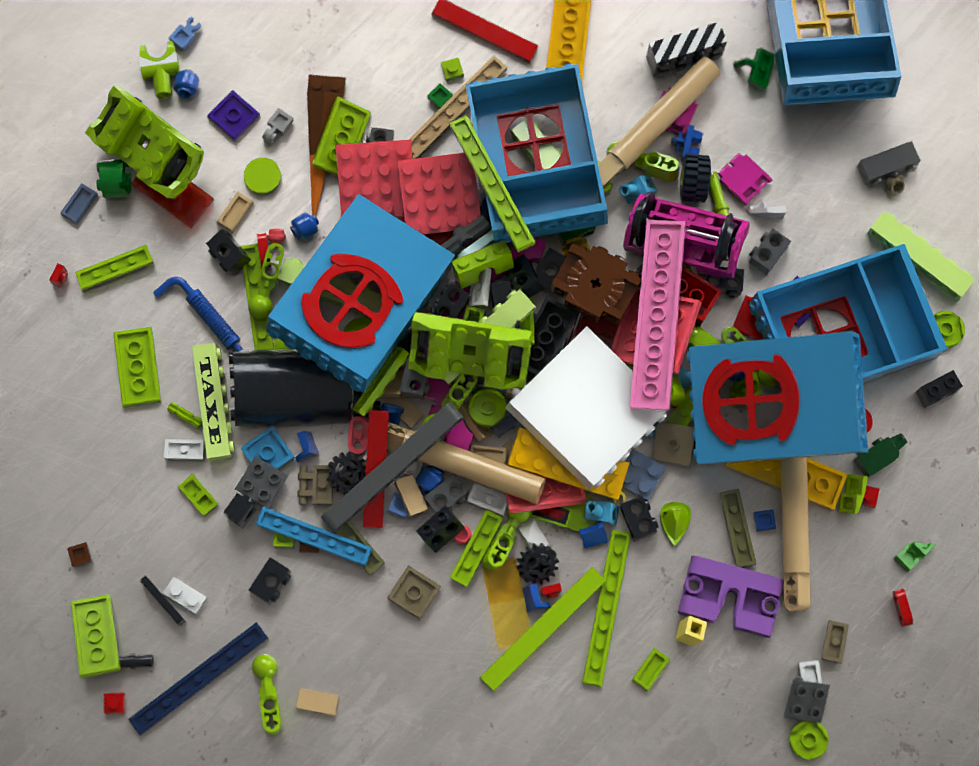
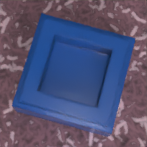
M773 509L753 513L756 532L776 529Z

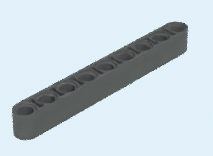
M451 402L445 405L321 517L322 520L334 533L337 532L452 430L464 416Z

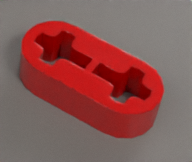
M259 233L257 234L261 266H263L269 245L267 234Z
M894 590L893 600L901 626L913 625V617L905 590Z

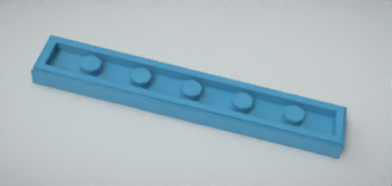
M262 507L255 524L263 529L364 567L372 551V547Z

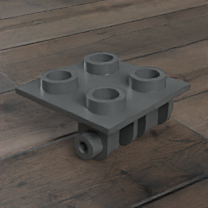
M255 456L235 487V490L246 494L261 507L268 508L288 475Z
M795 677L792 680L784 717L821 723L830 685L803 681V678Z

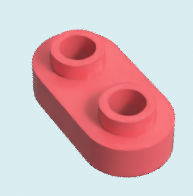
M356 416L349 423L348 448L352 454L362 455L367 449L368 422L364 417ZM361 424L363 427L361 430H357L355 428L356 425ZM360 443L362 446L360 449H356L354 445Z

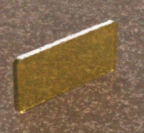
M515 558L506 559L503 565L492 571L485 569L482 565L496 640L500 648L511 646L530 628Z

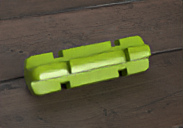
M174 402L169 404L168 412L173 415L176 414L178 418L188 424L191 423L197 429L201 427V418L195 417L193 413L183 407H179Z

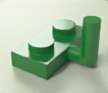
M758 48L754 60L746 57L734 61L733 66L735 68L745 65L751 67L748 83L763 90L767 87L775 55L763 48Z

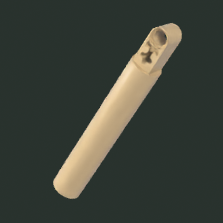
M702 57L607 152V156L598 164L603 190L622 170L625 171L720 76V70L712 60Z
M388 422L387 449L395 451L415 431ZM440 440L418 459L420 462L535 504L538 503L546 479Z
M807 457L780 459L784 605L789 611L801 612L807 611L810 607Z

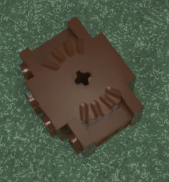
M572 244L565 261L551 284L550 292L564 298V305L579 311L581 316L597 324L602 317L619 326L640 285L641 278H639V274L632 270L626 271L628 263L625 262V258L609 254L608 250L604 247L593 246L591 251L588 252L585 246Z

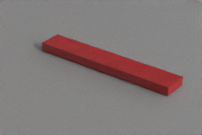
M438 0L432 11L433 16L528 63L531 62L538 49L537 44L447 0Z
M369 410L366 476L387 457L389 411ZM385 489L364 507L363 527H383Z

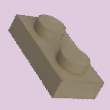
M828 621L822 660L842 663L849 624Z

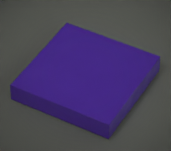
M232 90L207 115V118L235 142L260 116V113Z

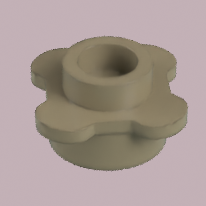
M897 175L894 178H887L886 184L888 189L886 192L889 195L893 193L899 194L904 190L903 176Z

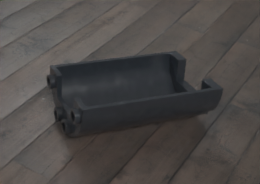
M295 349L233 350L232 353H229V364H233V367H230V379H234V386H230V397L234 398L235 403L234 409H231V421H235V426L350 423L352 419V409H350L352 404V388L350 384L344 380L336 379L330 371L322 370L313 360H307L302 357L299 351Z

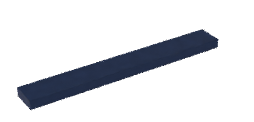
M254 623L128 720L141 736L269 638L258 623Z

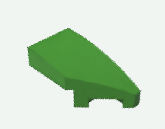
M913 542L906 545L894 559L908 572L935 544Z

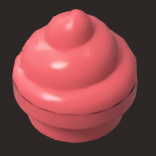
M269 229L267 239L271 241V244H282L284 242V239H286L284 229Z

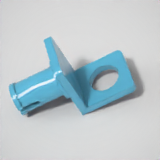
M638 176L619 188L620 194L625 197L628 204L636 201L640 194L645 195L658 192L651 176Z
M587 501L585 519L608 522L616 526L619 507L611 502Z

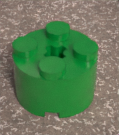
M113 159L97 162L99 179L96 181L98 191H102L103 197H129L128 193H131L132 176L131 173L127 172L126 168L130 166L123 160Z

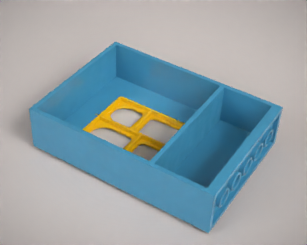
M767 0L783 105L896 97L902 75L887 0H848L849 10L829 12L826 7V0H817L821 19L819 21L806 22L798 20L796 0ZM850 18L854 35L832 36L829 20ZM821 28L824 37L801 39L800 30Z

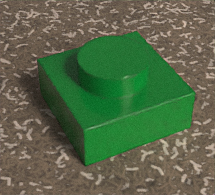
M439 83L427 95V99L440 109L453 94Z

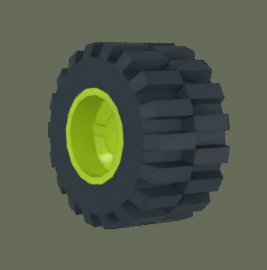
M685 154L680 176V197L682 201L705 202L707 200L711 178V160L709 155Z

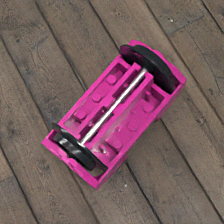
M653 193L648 196L639 195L635 201L633 211L629 215V224L627 225L623 242L625 251L644 257L647 220L685 221L683 264L696 267L699 273L715 277L734 278L738 258L750 229L749 221L733 218L732 213L725 216L655 198ZM723 261L728 262L726 270L718 269Z

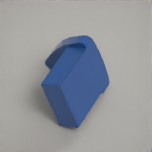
M382 403L381 410L389 411L388 422L399 426L404 408L392 403Z
M302 431L297 433L303 452L295 457L297 462L319 454L311 432Z
M597 521L598 524L579 529L584 548L608 543L602 521Z
M537 583L522 588L527 612L550 608V602H540Z

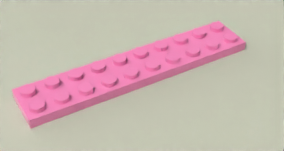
M647 220L630 409L670 410L686 230L685 221Z

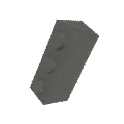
M910 141L860 160L857 167L865 185L872 184L874 186L883 182L885 178H894L900 175L901 172L906 171L909 173L916 170L921 160L913 142Z

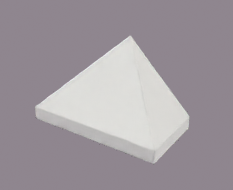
M534 518L517 527L530 549L533 548V543L537 547H539L540 543H543L545 547L549 545Z

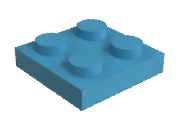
M273 426L241 447L250 463L256 456L276 469H280L295 458Z

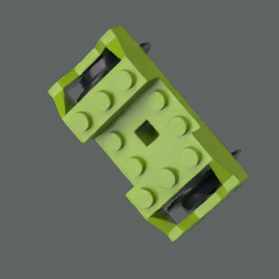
M113 85L108 93V102L101 114L85 131V134L89 136L94 144L107 154L118 156L138 172L136 176L167 198L175 199L197 176L203 162L204 150L201 149L200 145L193 143L146 107L139 98L133 97L119 86Z
M437 306L433 307L431 313L415 312L411 328L412 342L408 369L415 370L426 377L443 380L446 379L448 371L485 377V387L503 390L517 387L524 388L531 351L532 331L521 328L520 320L516 321L515 328L437 316ZM418 351L424 353L425 361L417 360ZM521 365L520 376H512L513 369L520 368Z

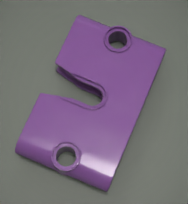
M691 556L678 613L713 623L724 605L727 592H732L736 596L733 608V629L771 638L784 580L715 560ZM695 582L698 590H690L688 583ZM766 602H770L773 605V611L765 609L764 605Z

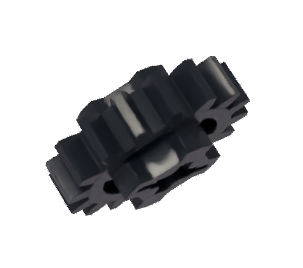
M342 452L339 454V458L337 456L332 458L334 462L328 463L331 469L326 470V473L330 474L327 481L332 480L331 488L337 486L336 492H340L343 489V493L346 495L349 490L366 477V472H364L366 465H362L364 459L358 460V454L352 457L351 452H348L346 456ZM338 464H340V469L338 472H336V467ZM344 471H346V472H349V471L352 472V471H354L353 473H351V475H348V474H347V475H345V474L341 475L342 473H344ZM357 474H359L358 481L355 483V477Z
M533 543V548L530 549L526 546L527 551L525 553L520 552L522 558H517L519 565L516 568L526 583L536 584L538 581L540 585H543L544 579L549 582L550 575L555 577L553 571L559 569L556 565L559 559L556 557V552L549 545L545 547L543 543H540L539 547H537Z

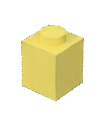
M692 616L686 617L679 622L675 640L690 646L703 641L707 622Z

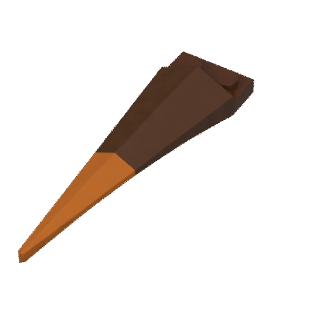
M310 74L308 76L307 109L312 214L315 217L326 172L312 166V162L336 97L345 98L346 77Z

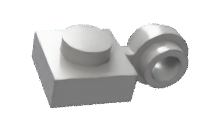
M278 108L267 122L272 129H266L263 133L262 138L264 142L273 144L278 136L276 131L283 135L294 121V118Z

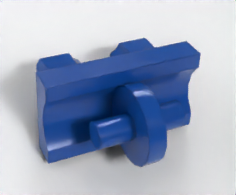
M693 125L688 126L685 139H683L684 134L680 132L678 137L671 139V144L675 145V151L680 152L681 147H683L680 162L683 161L685 154L699 155L700 149L692 148L690 145L691 142L701 144L703 133L694 130Z

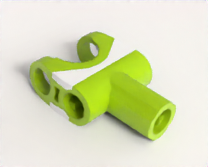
M173 41L167 42L166 52L159 58L150 56L146 45L140 46L139 61L142 79H153L155 96L157 98H167L172 95L170 76H174L180 71L179 60Z

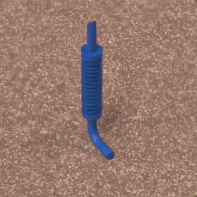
M178 276L170 277L153 292L156 297H160L171 286L179 285L188 295L186 301L191 304V307L205 321V324H207L215 336L222 341L221 343L224 344L226 349L243 350L238 344L241 340L240 337L233 332L234 330L231 329L219 312L214 309V306H212L199 289L193 290L183 278Z

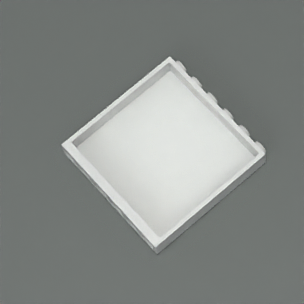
M587 326L505 407L588 490L593 486L598 488L604 481L602 477L606 473L610 475L617 468L615 464L619 460L623 462L630 455L628 450L631 447L636 449L643 441L641 437L644 434L648 436L655 429L653 425L657 421L661 423L668 416L665 413L666 411L630 409L633 371Z

